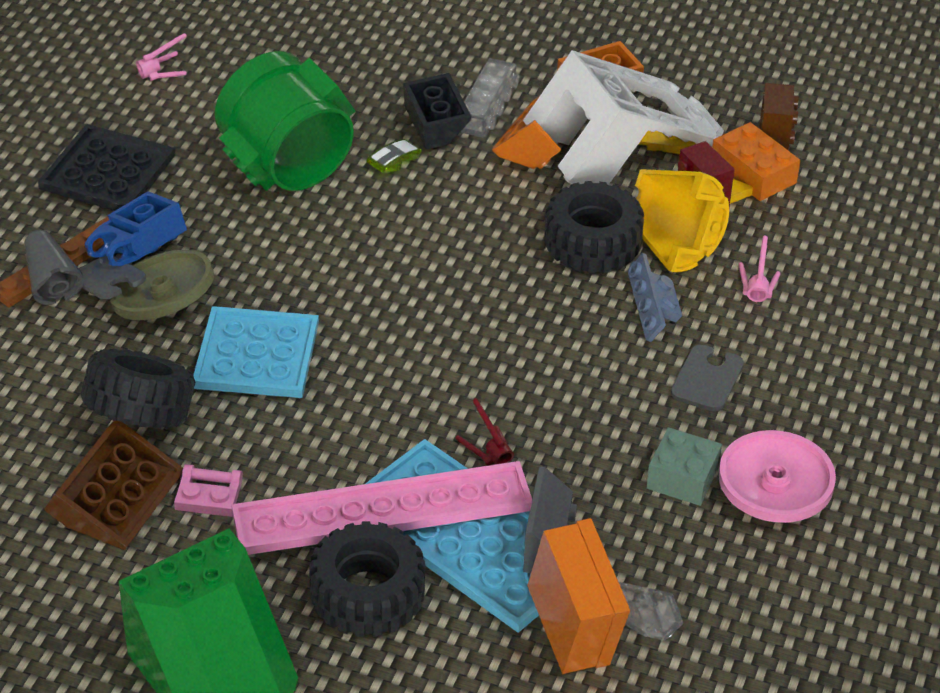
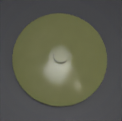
M174 250L160 253L133 265L146 274V281L134 288L129 285V282L116 283L113 286L121 288L122 294L109 300L116 314L125 319L150 320L175 313L199 299L211 286L214 279V270L209 258L198 251Z

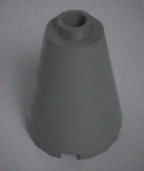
M34 230L29 233L24 244L31 292L34 299L43 305L56 304V299L64 297L66 301L72 298L84 285L82 272L49 232Z

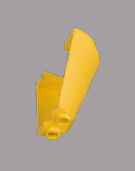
M640 169L635 186L639 190L636 199L641 204L640 206L644 212L642 239L668 271L683 272L698 266L697 262L704 256L709 257L715 251L724 236L729 218V201L724 196L722 190L724 187L717 179L703 172Z

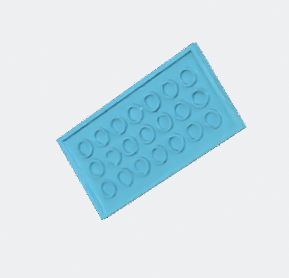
M424 439L365 484L468 468ZM530 511L403 531L404 536L408 534L416 542V545L420 547L426 567L519 633L539 616L527 587L531 573L523 572L525 534Z

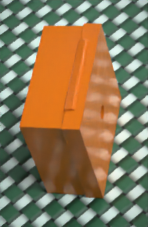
M589 518L577 521L576 524L544 530L527 587L561 672L566 674L591 667L600 668L611 664L630 613V608L594 523Z

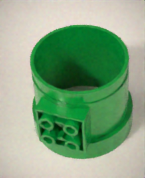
M273 51L249 60L228 79L216 102L215 121L219 131L222 133L219 139L225 145L222 150L233 160L232 162L246 175L255 187L260 184L267 191L276 183L282 189L299 191L322 182L343 162L350 150L354 136V127L350 116L356 111L338 85L310 58L302 63L291 53Z

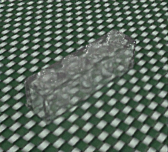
M492 58L488 59L464 101L472 120L460 133L486 138L490 129H494L497 116L502 115L504 103L509 102L512 89L518 85L519 74H516L515 63Z

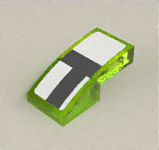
M401 139L381 147L367 157L366 162L382 173L399 171L403 161L419 159L421 149L409 141Z

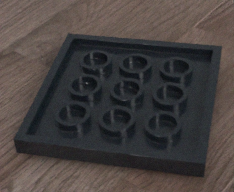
M86 124L38 180V187L40 190L116 211L150 189L175 157V148Z

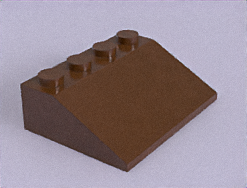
M113 420L44 508V511L67 528L125 550L181 476L183 467L126 424Z

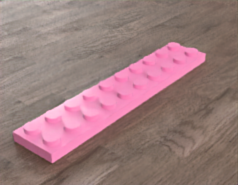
M520 461L237 503L232 504V514L237 538L246 548L248 555L316 545L325 536L329 538V533L337 528L342 530L345 525L350 523L360 525L362 521H370L371 524L378 525V522L386 523L391 529L396 527L406 531L529 512L532 497Z

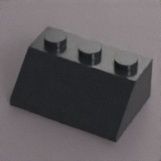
M450 73L403 83L404 106L425 150L450 144L472 120L471 114Z

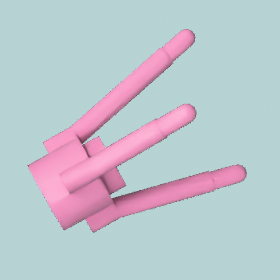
M183 33L152 53L144 55L143 59L136 61L141 78L149 77L153 81L159 78L185 76L187 74L186 71L157 73V71L161 70L159 63L177 56V51L159 58L155 56L186 38L187 35Z
M766 235L762 238L758 273L749 282L744 264L742 262L739 263L743 295H747L754 302H762L767 298H771L772 291L780 276V272L777 271L769 284V281L763 275L768 240Z

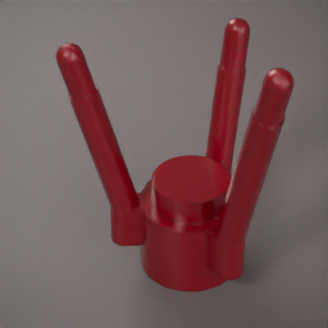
M473 398V403L493 439L486 444V454L459 435L455 439L483 459L487 466L492 463L496 465L511 462L514 458V452L508 446L499 426H493L479 400Z

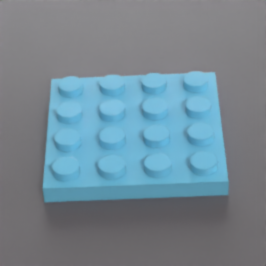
M212 306L193 375L196 382L194 389L303 398L319 325V315Z

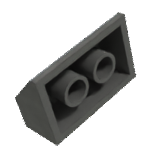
M539 466L525 534L523 572L526 573L532 572L543 531L567 526L570 521L575 522L577 504H572L573 491L546 467Z

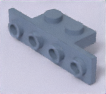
M641 253L636 261H633L629 266L628 275L645 339L652 342L666 326L664 318L676 323L682 317L673 281L667 276L651 272L647 255Z

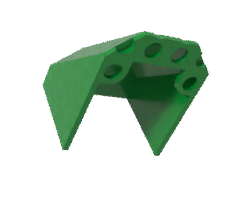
M230 528L118 581L127 653L156 693H294L296 691L298 675L246 548Z

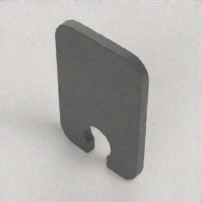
M107 256L79 267L84 281L82 288L100 299H110L122 294L121 288L113 286L116 283L129 282V285L134 288L146 281V274L129 263L123 266L109 265ZM113 256L115 261L119 260L118 257Z
M706 345L694 346L672 386V397L677 401L709 411L722 410L743 369V358L727 352L724 358L725 363L715 366L707 361L714 353L713 347Z

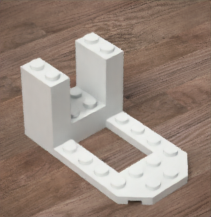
M573 50L569 53L523 120L526 125L536 120L556 144L559 142L566 145L571 143L586 120H590L558 165L564 174V179L570 184L577 182L584 184L585 181L599 183L601 181L607 182V185H609L648 130L651 132H662L668 137L676 136L684 142L692 141L698 144L706 141L711 146H713V139L721 136L724 132L697 99L692 96L687 99L678 93L680 88L674 83ZM638 91L649 98L652 96L657 97L667 104V110L671 114L642 106L633 93Z

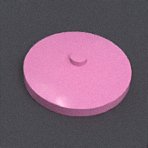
M776 430L753 432L738 438L724 451L719 467V483L728 500L748 515L771 522H796L816 515L831 500L836 481L833 463L819 446L797 434Z

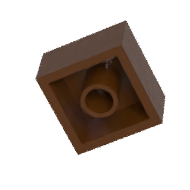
M765 83L759 129L788 150L789 144L794 145L795 130L792 129H794L798 121L797 108L799 96L794 95V85Z

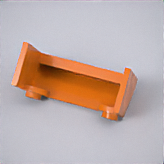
M540 95L525 108L493 146L492 151L498 157L531 169L536 167L542 169L549 163L551 157L561 151V148L536 120L528 125L523 121Z

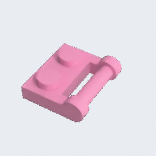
M185 464L174 501L175 510L232 517V504L237 502L243 472L241 470L224 472L198 469L194 465ZM193 480L227 483L230 486L193 483Z

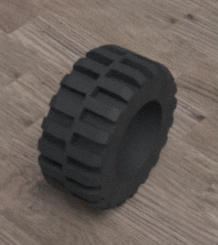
M585 181L584 184L577 182L571 184L569 188L564 187L550 199L546 207L545 246L556 261L560 260V263L567 268L573 267L574 271H588V274H596V272L610 273L612 269L617 271L623 268L625 264L628 265L640 252L644 226V212L640 206L641 204L635 197L632 198V194L626 189L623 191L620 186L615 184L612 186L607 185V182L599 181V183H592V181ZM586 226H596L601 228H591Z
M103 349L99 352L96 351L88 360L81 398L88 409L94 410L96 414L106 416L108 419L121 421L128 425H138L139 427H153L154 429L165 427L168 429L180 426L187 419L196 382L190 370L185 369L180 364H175L174 361L139 351Z
M362 521L360 525L350 523L345 525L342 530L337 528L330 532L329 538L325 536L317 544L318 547L313 550L311 562L309 563L311 603L314 605V610L318 616L324 618V622L332 628L337 626L338 631L345 634L352 632L357 637H365V634H373V637L382 636V632L388 631L392 633L398 630L400 624L405 626L421 609V602L424 601L425 560L423 559L420 547L416 545V542L408 534L404 536L402 530L396 527L391 529L386 523L378 522V525L371 524L370 521ZM366 571L381 573L390 578L388 581L375 586H359L345 580L350 575Z

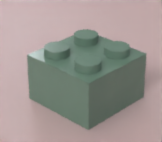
M668 427L649 464L646 489L701 506L719 468L722 444Z

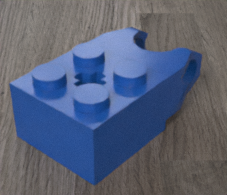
M147 191L109 214V220L100 225L88 237L84 245L88 256H107L109 265L123 266L137 261L146 254L157 251L158 247L168 241L175 240L187 228L178 202ZM98 238L103 239L104 245L94 252L92 248L94 241ZM114 253L122 254L121 258L115 261Z

